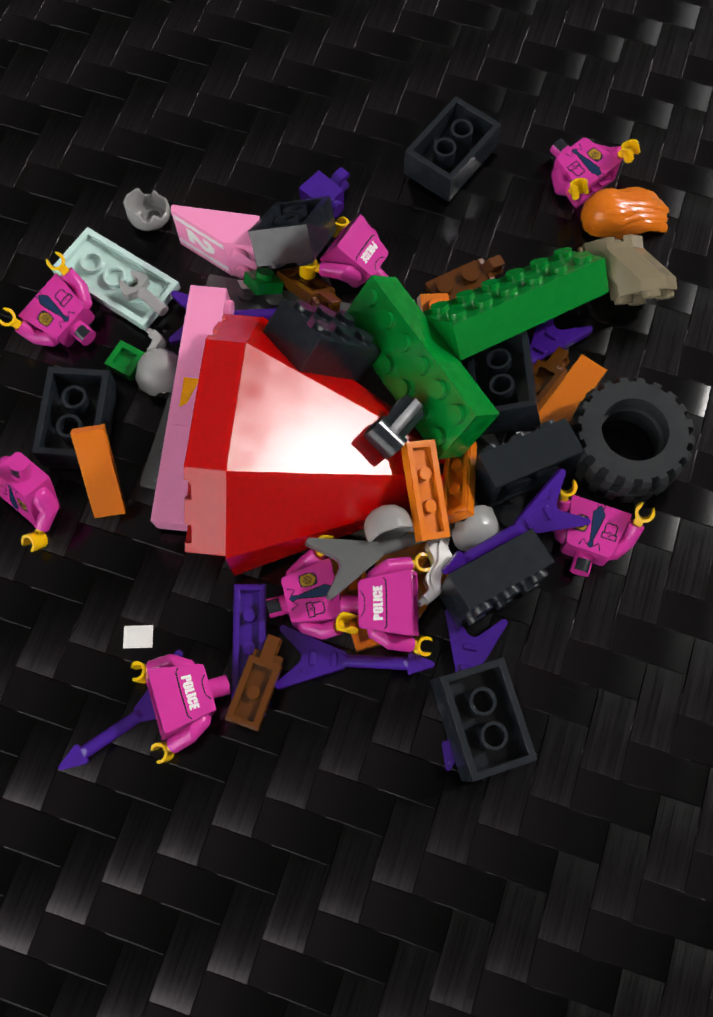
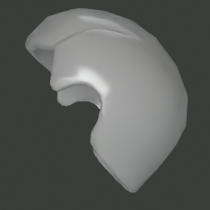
M139 188L134 189L125 196L123 201L128 220L137 229L144 231L156 230L163 227L169 220L171 210L168 201L163 196L158 195L155 190L151 194H144Z
M164 348L152 349L144 353L138 361L135 379L140 389L152 396H156L161 392L171 393L174 385L178 355Z
M383 505L372 510L364 523V534L369 543L372 541L384 542L406 535L409 531H414L410 514L406 509L397 505Z
M486 505L474 506V516L467 518L464 522H455L451 537L456 548L465 552L500 532L499 523L493 509Z

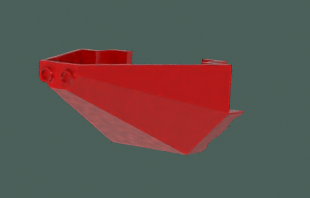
M223 314L222 322H218L213 328V335H208L205 339L184 462V480H188L189 485L187 496L184 498V524L188 525L185 552L225 556L235 576L310 549L305 545L308 538H319L322 535L334 536L333 539H338L363 530L366 517L372 510L380 506L397 505L410 513L411 509L401 449L386 460L363 436L374 422L390 411L392 406L354 380L299 372L263 332L269 322L263 316ZM415 427L406 436L407 442L424 440ZM438 459L439 464H445V459ZM441 474V480H442V486H443V484H444V475Z

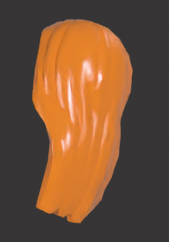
M636 186L625 189L606 188L592 194L585 201L580 219L584 230L591 236L600 238L614 236L615 239L623 240V235L629 234L638 235L644 232L666 233L668 230L667 214L669 213V208L659 199L655 192Z

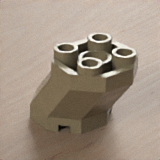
M633 234L623 235V241L615 240L614 236L584 243L582 247L578 248V252L589 251L592 255L605 257L611 301H614L615 306L625 304L637 306L646 304V299L656 298V300H664L674 297V290L677 289L676 277L643 248L642 236Z

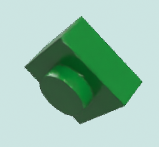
M258 268L256 271L244 272L243 283L255 295L282 294L284 282L272 270Z
M120 340L104 364L108 370L132 382L136 377L137 363L145 352Z

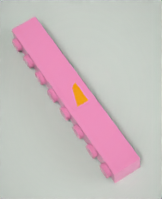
M190 285L150 520L159 529L187 531L188 525L184 524V498L187 496L189 486L188 480H184V462L205 339L208 335H213V328L218 322H222L223 314H234V301L230 300L227 288Z

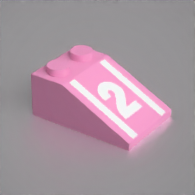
M179 205L171 206L173 220L180 243L229 275L244 279L245 271H256V269L262 268V266L257 267L248 232L258 222L260 216Z

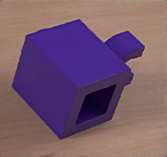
M340 167L329 179L318 170L299 187L300 200L330 196L334 218L338 217L344 208V191L349 187V183L346 181L349 173Z

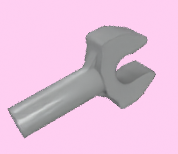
M130 271L133 280L137 283L134 287H129L122 280L119 281L121 292L127 301L130 302L140 298L160 316H164L167 313L168 306L147 289L150 282L147 275L143 272Z

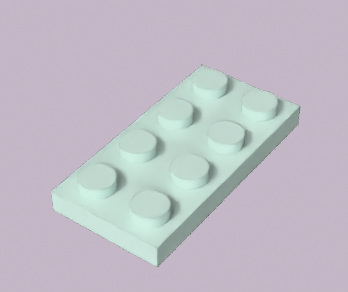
M88 227L63 254L66 260L65 265L68 268L72 267L88 285L91 298L144 331L149 328L159 314L140 298L130 302L127 301L121 292L119 281L122 280L129 287H134L137 283L133 280L130 271L143 272L147 275L150 282L147 289L166 306L172 300L171 292L181 289L178 281ZM61 258L53 266L59 267L62 263ZM52 270L54 274L57 273L61 276L59 270Z

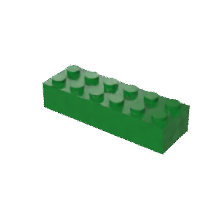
M569 247L555 250L552 256L532 260L529 266L507 271L504 277L486 280L481 283L479 288L461 291L456 294V298L433 303L430 309L423 313L461 361L608 293L605 257L592 255L589 251L577 252L572 251V248Z
M371 275L346 311L354 317V324L359 329L368 332L374 339L372 342L381 350L371 366L396 401L407 395L411 398H416L423 405L422 409L425 415L415 425V428L424 440L435 439L438 459L461 457L500 413L396 277Z

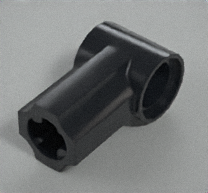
M407 395L403 396L386 415H383L374 422L363 436L386 460L389 459L407 442L406 436L425 415L422 409L423 405L416 398H411Z

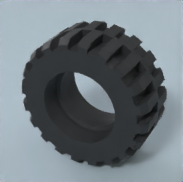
M628 377L616 378L613 384L607 380L600 383L597 389H591L585 395L583 401H580L569 423L584 450L575 466L577 471L574 475L578 480L582 482L585 479L589 483L587 488L593 493L599 490L604 493L603 498L613 501L615 496H617L624 503H631L635 497L641 502L650 499L653 494L658 495L663 492L688 464L692 456L690 451L694 448L695 437L690 435L694 430L693 422L685 417L688 411L684 404H677L675 401L677 396L671 391L666 393L661 390L662 385L655 382L650 385L645 383V379L637 377L633 381H628ZM616 420L628 421L638 425L650 437L654 447V457L635 461L619 456L605 442L602 434V425Z

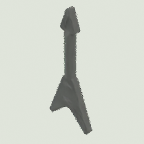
M455 523L449 524L450 532L453 531ZM412 532L381 543L375 541L369 543L359 540L308 538L305 545L334 559L338 563V571L326 594V599L330 601L380 560L382 556L427 541L416 542L415 534ZM441 538V539H434V540H435V542L438 543V542H440L443 538Z

